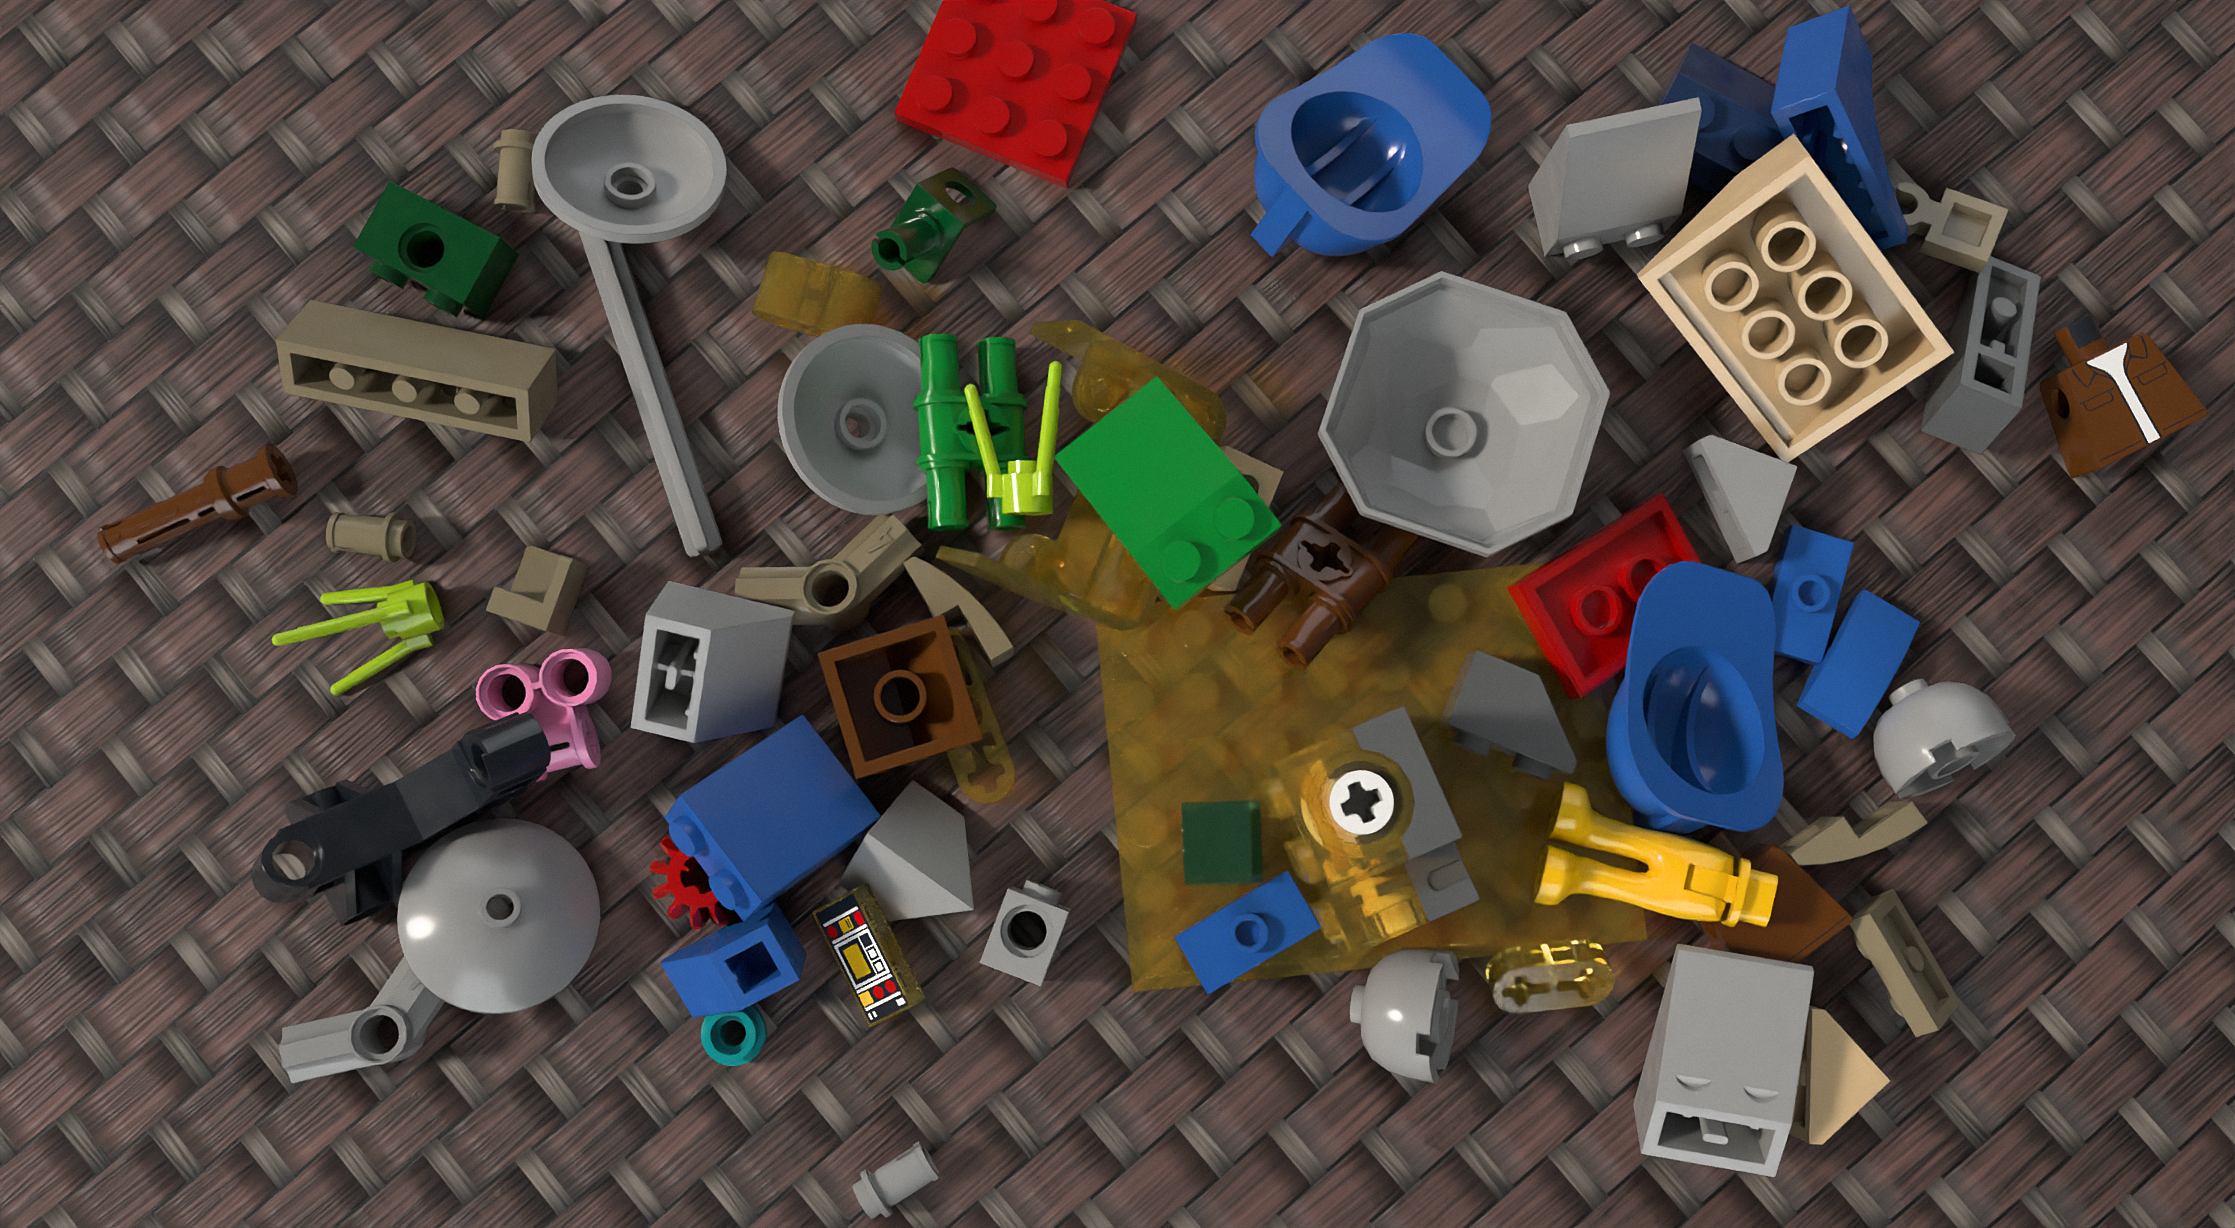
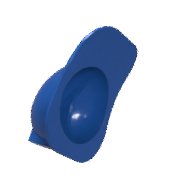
M1397 33L1382 36L1367 43L1355 53L1317 77L1276 97L1260 114L1255 128V142L1258 151L1254 164V184L1257 197L1266 214L1253 230L1251 236L1271 257L1293 242L1307 251L1319 255L1348 256L1365 252L1399 237L1479 157L1487 143L1491 129L1492 115L1489 102L1469 78L1425 36L1414 33Z
M1681 561L1666 566L1655 574L1645 586L1638 599L1628 645L1625 678L1614 697L1610 709L1605 740L1607 763L1613 783L1623 799L1634 808L1635 826L1680 836L1689 834L1708 824L1745 832L1758 829L1767 824L1779 808L1783 794L1784 776L1773 700L1776 619L1768 591L1760 582L1751 577L1695 561Z

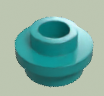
M754 1005L741 1011L706 1015L701 1027V1040L705 1051L713 1060L727 1066H738L751 1061L760 1053L767 1037L765 1019ZM731 1020L739 1021L745 1027L746 1036L740 1044L730 1042L725 1036V1026Z

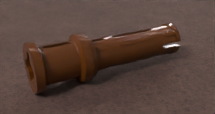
M266 444L258 448L257 456L230 468L220 465L210 469L208 474L205 475L204 483L157 502L123 519L99 527L98 530L100 532L97 533L98 542L106 556L112 562L120 564L141 552L175 539L223 517L226 520L233 519L234 521L240 520L248 516L251 507L276 496L288 499L298 492L297 480L284 454L273 444Z

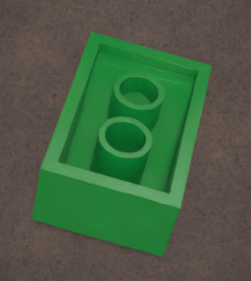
M1158 376L1054 456V459L1174 612H1177L1278 533L1282 527V524L1241 472Z

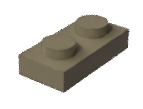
M1891 889L1872 896L1852 917L1854 921L1849 924L1853 930L1855 943L1861 954L1871 960L1887 987V995L1893 1009L1905 1018L1915 1037L1938 1031L1961 1002L1895 890Z

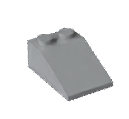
M1699 97L1566 125L1528 185L1545 257L1564 253L1566 260H1578L1600 253L1603 250V244L1625 240L1627 247L1632 248L1648 245L1665 237L1664 232L1682 214L1702 112Z

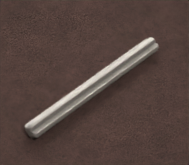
M579 231L686 554L690 558L710 555L722 548V539L623 245L619 242L603 240Z

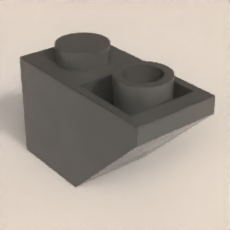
M1479 650L1466 655L1438 725L1454 732L1450 742L1460 748L1485 757L1488 756L1490 748L1515 757L1511 768L1542 781L1549 782L1552 773L1557 775L1572 774L1577 761L1540 676Z

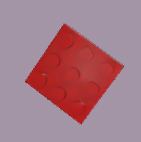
M943 0L896 107L895 117L901 123L1067 189L1136 27L1137 13L1104 0Z

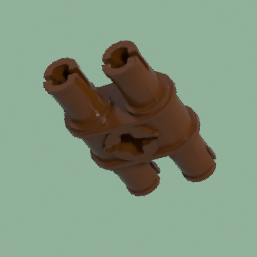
M1340 479L1312 511L1307 510L1298 513L1292 518L1290 522L1291 527L1269 551H1263L1257 556L1254 565L1255 574L1224 606V616L1239 632L1251 636L1284 599L1291 600L1303 608L1305 611L1277 640L1275 648L1279 657L1290 667L1299 671H1305L1336 634L1342 635L1351 632L1358 623L1357 617L1377 594L1384 593L1390 588L1394 577L1393 569L1420 540L1421 536L1385 523L1381 524L1364 545L1357 544L1345 536L1343 533L1360 513L1342 479Z

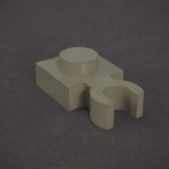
M1908 182L1899 183L1895 190L1897 201L1911 211V214H1903L1908 225L1907 236L1914 233L1924 236L1919 252L1981 273L1989 260L2009 209L1946 188L1940 201L1936 202L1930 200L1925 190L1918 185Z

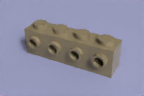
M310 300L275 339L283 392L287 394L530 443L558 402L556 349L314 300Z

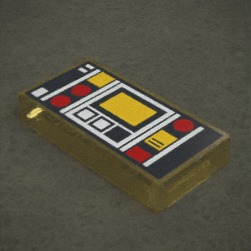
M868 883L853 889L812 912L869 1028L926 999Z

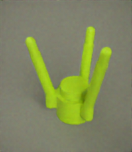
M1053 361L1049 366L1037 461H1009L1008 474L1001 475L976 386L968 384L964 389L971 421L987 475V498H1002V514H1053L1052 470L1058 433L1057 427L1060 412L1058 405L1062 365L1058 361Z
M412 579L392 586L324 593L320 597V601L324 605L382 602H378L375 609L275 634L272 637V643L275 646H283L380 622L384 633L389 639L400 636L403 640L402 642L334 683L330 691L331 694L338 696L411 652L433 646L434 641L431 632L444 628V618L439 600L432 586L428 582L417 584Z

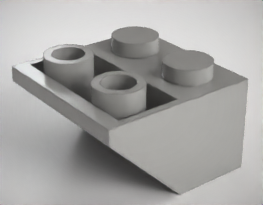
M668 581L645 616L631 728L697 743L774 727L777 720L795 611Z

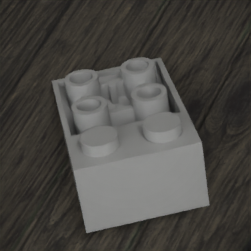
M1677 944L1633 1103L1641 1154L1770 1177L1776 1176L1793 1120L1814 976L1812 966Z

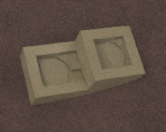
M915 556L903 563L908 576L932 616L936 617L944 614L947 623L961 614L992 668L1014 656V647L1001 627L965 588L933 565Z
M1888 801L1853 827L1848 824L1844 817H1820L1779 846V848L1797 865L1839 862L1887 847L1910 835L1928 822L1912 801Z

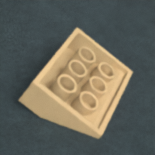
M1794 133L1737 174L1637 274L1642 284L1782 461L1787 463L1954 353L1953 349Z

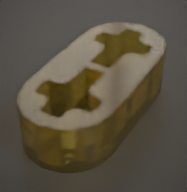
M1588 940L1505 949L1493 956L1486 969V977L1494 1002L1500 1009L1510 1013H1529L1593 1005L1607 998L1613 990L1616 981L1605 950L1599 944ZM1586 969L1584 972V976L1579 977L1580 970ZM1522 976L1521 983L1514 985L1515 977Z

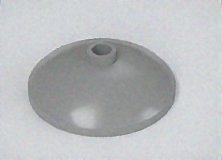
M607 95L573 104L560 111L544 125L532 149V177L535 188L544 204L553 214L569 226L590 236L607 241L639 244L658 242L680 236L708 219L721 202L725 191L726 159L715 135L704 123L689 112L668 102L650 97Z
M846 325L833 329L810 342L799 352L789 366L783 379L778 399V426L782 444L787 457L800 478L810 489L827 502L853 513L887 515L915 506L927 498L926 474L919 472L915 460L917 457H920L918 411L913 409L912 402L916 400L915 396L922 392L918 342L899 331L880 325ZM848 418L854 419L859 424L861 430L859 438L849 433L847 429Z
M508 818L487 819L473 822L451 831L430 846L418 859L401 891L397 914L398 934L404 956L410 968L422 984L437 997L451 1005L471 1012L484 1014L513 1013L547 1001L562 991L578 975L587 962L597 938L600 924V899L590 868L581 854L563 837L546 827L529 821ZM493 899H508L513 904V913L504 920L491 918L487 913V906Z

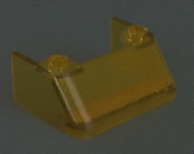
M1080 320L1033 323L1029 334L1081 360L1072 385V399L1077 411L1085 419L1096 424L1158 376L1216 445L1219 446L1226 428V411L1221 399L1213 391ZM1079 489L1057 542L1038 534H1022L1013 538L1005 546L999 561L979 553L940 546L936 558L1015 594L1103 627L1119 631H1128L1140 626L1148 618L1159 593Z

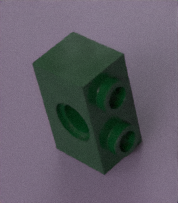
M389 181L353 245L355 249L373 261L368 269L369 272L402 290L408 280L425 288L427 291L422 298L424 301L458 318L462 309H465L484 319L519 256L500 237L392 181ZM437 245H444L442 259L436 265L425 268L424 259L428 251Z

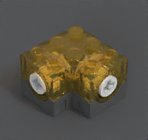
M1405 706L1375 716L1261 766L1267 779L1256 783L1271 818L1285 819L1293 839L1283 843L1284 849L1299 880L1303 879L1304 882L1308 881L1310 885H1314L1320 900L1311 903L1310 908L1321 927L1320 931L1325 941L1329 940L1331 945L1339 943L1341 947L1355 955L1424 925L1426 920L1429 922L1480 900L1454 840L1463 836Z

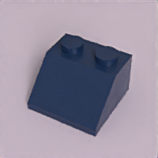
M1693 42L1688 47L1656 106L1699 97L1702 112L1688 182L1716 196L1737 174L1783 142L1784 138L1771 114L1776 87Z

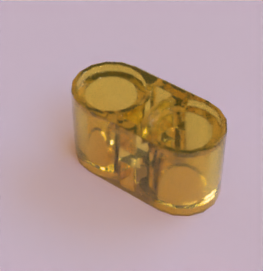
M774 251L770 252L751 313L768 323L818 338L842 326L872 324L884 287L872 279L850 271L792 254Z

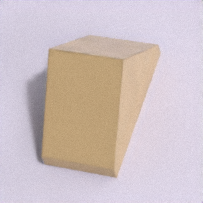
M1810 1005L1793 1120L1789 1134L1808 1144L1823 1145L1883 1089L1890 1080L1826 1010Z

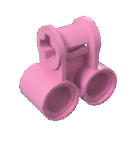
M589 648L561 649L550 654L543 662L541 669L528 663L502 664L487 669L479 678L476 687V701L481 711L493 720H498L515 712L519 714L524 712L532 714L542 727L548 740L549 748L552 745L569 742L570 747L557 751L550 750V764L546 767L547 771L536 781L538 782L545 780L548 772L581 764L587 769L596 768L600 765L599 740L593 721L589 716L587 704L600 700L608 692L612 682V669L607 659L597 651ZM575 659L583 663L589 673V682L581 694L572 693L564 682L566 666ZM511 675L517 676L523 682L526 689V697L518 709H513L506 704L502 696L504 682Z

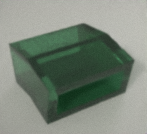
M1260 800L1181 803L1184 885L1253 884L1264 882Z

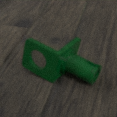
M953 167L948 168L916 184L891 227L879 231L876 234L878 239L872 240L871 248L874 259L886 270L895 271L904 267L918 281L925 284L933 279L963 230L992 215L997 205L961 172ZM945 188L961 192L970 200L972 207L957 203L947 194Z

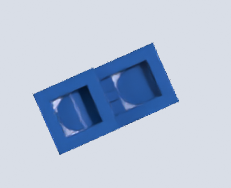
M1866 589L1861 591L1851 600L1831 647L1824 653L1822 663L1814 665L1796 706L1851 739L1859 735L1898 670L1920 622Z

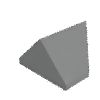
M912 780L867 833L838 885L849 893L854 894L856 898L888 921L974 910L965 816L921 784Z

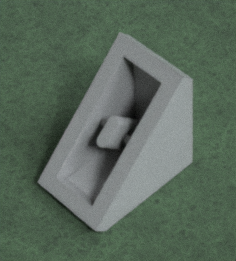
M1714 435L1704 437L1684 449L1683 453L1736 563L1738 564L1767 552L1797 466Z

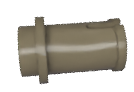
M507 129L501 131V140L494 142L493 149L500 154L497 193L494 199V206L496 208L517 213H532L536 211V188L532 177L531 157L537 134L524 130Z
M334 512L327 524L326 542L328 548H331V552L334 553L350 552L381 555L386 562L395 563L401 557L409 558L412 555L416 545V528L413 521L404 520L400 513L393 512L389 513L385 518Z

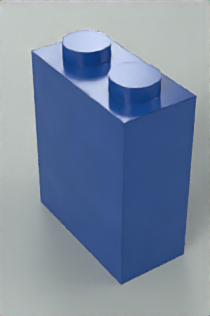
M802 714L682 793L664 818L669 823V833L675 845L685 855L689 857L694 856L710 877L709 885L717 900L727 909H734L744 922L861 838L881 815Z

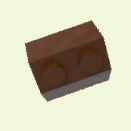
M944 614L818 653L857 780L906 766L983 739Z

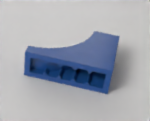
M1849 5L1787 29L1771 114L1784 140L1793 133L1878 249L1883 250L1906 243L1908 225L1900 209L1888 174L1878 134L1872 93L1873 56Z

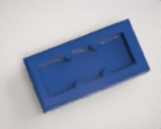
M1795 525L1785 528L1768 590L1776 619L1774 654L1813 666L1822 663L1851 557L1853 542Z
M1285 870L1174 935L1205 991L1207 994H1210L1321 927L1288 870Z

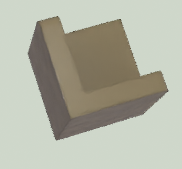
M528 546L524 552L511 590L507 591L494 586L485 611L564 636L589 565L564 555Z

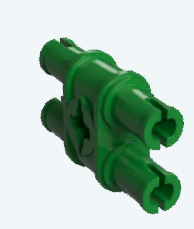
M929 334L919 338L922 392L915 396L916 400L912 404L913 409L918 411L920 457H917L915 460L919 472L926 474L928 529L933 531H951L968 527L965 472L970 470H978L980 475L985 476L987 530L1014 531L1026 528L1025 515L1002 514V498H987V475L976 435L958 430L966 425L968 432L975 433L965 392L960 391L958 337L953 334ZM991 337L977 342L979 398L984 409L1001 475L1008 474L1009 461L1031 460L1030 456H1026L1024 411L1028 409V402L1023 394L1018 393L1016 340L1008 337Z

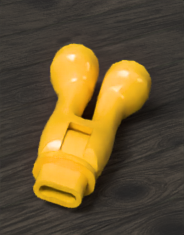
M1565 781L1560 785L1549 819L1546 839L1566 845H1577L1636 859L1646 863L1649 870L1644 873L1613 867L1547 844L1542 850L1537 868L1533 902L1543 905H1557L1571 894L1579 893L1626 902L1675 918L1704 922L1721 921L1723 925L1734 927L1738 920L1762 927L1767 926L1777 890V875L1751 869L1750 860L1738 858L1734 861L1733 856L1701 841L1666 832L1649 830L1610 819L1592 809L1585 788Z

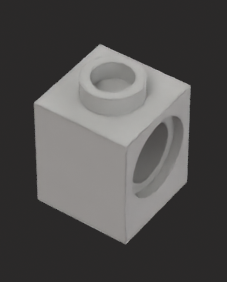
M1026 880L1023 890L1014 886L1009 887L980 963L1041 986L1071 908L1059 904L1063 893L1031 880ZM1032 911L1042 917L1047 929L1045 940L1037 946L1026 947L1015 941L1011 934V922L1017 913Z

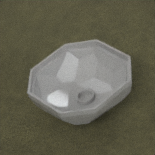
M1440 271L1359 310L1318 431V436L1361 516L1484 557H1489L1569 518L1573 514L1610 391L1566 312Z

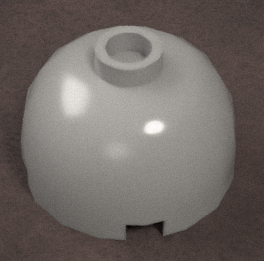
M1917 679L1898 688L1889 696L1893 706L1878 720L1873 734L1874 756L1888 786L1893 789L1896 796L1898 795L1900 799H1908L1923 795L1955 781L1951 774L1968 764L1975 770L2002 752L2015 739L2016 735L2008 725L2009 721L2002 710L1987 694L1973 686L1951 681L1928 686L1924 679Z
M1406 947L1386 955L1372 968L1366 985L1358 983L1355 985L1350 1002V1020L1352 1023L1361 1024L1363 1045L1371 1058L1391 1073L1413 1080L1436 1084L1440 1081L1435 1068L1445 1070L1447 1067L1458 1014L1459 1000L1450 999V993L1446 991V979L1459 981L1457 956L1452 951L1427 947Z

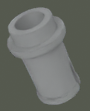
M918 1141L913 1144L912 1148L871 1173L868 1169L861 1171L860 1176L862 1179L853 1184L852 1187L863 1210L873 1219L880 1214L884 1217H889L893 1214L892 1206L941 1177L930 1154L924 1145Z

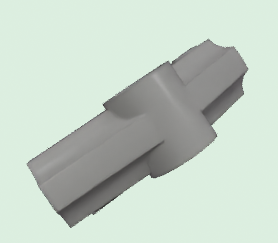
M404 956L370 1007L283 1027L282 1040L279 1044L282 1068L288 1073L291 1083H298L409 1058L415 1055L423 1046L427 1037V1028L445 1001L437 997L422 984ZM385 1016L391 1017L399 1029V1039L391 1050L386 1049L377 1037V1028Z

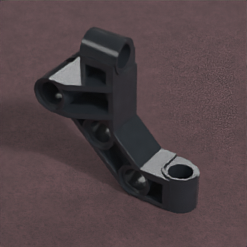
M515 712L466 732L447 752L395 782L373 791L345 779L337 782L335 786L319 790L302 799L298 798L290 801L284 810L290 825L278 830L276 835L268 841L253 864L251 876L255 889L267 900L283 904L294 901L300 903L324 892L341 927L353 924L381 911L401 896L403 861L432 846L451 831L474 822L526 792L547 771L546 767L549 766L551 761V752L542 727L532 714L528 712L521 714ZM279 854H291L299 858L304 865L305 876L295 880L282 877L274 869L272 857Z

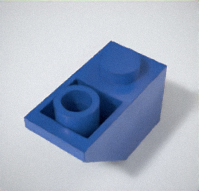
M774 900L743 922L740 918L662 959L661 965L691 1016L699 1017L741 1011L799 981L807 953L777 901Z

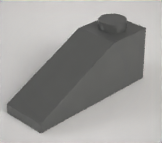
M1992 256L1989 257L1981 273L1971 272L1946 338L1954 353L1936 365L1928 386L1921 425L1922 432L1981 455L2019 413L2023 405L2041 276Z

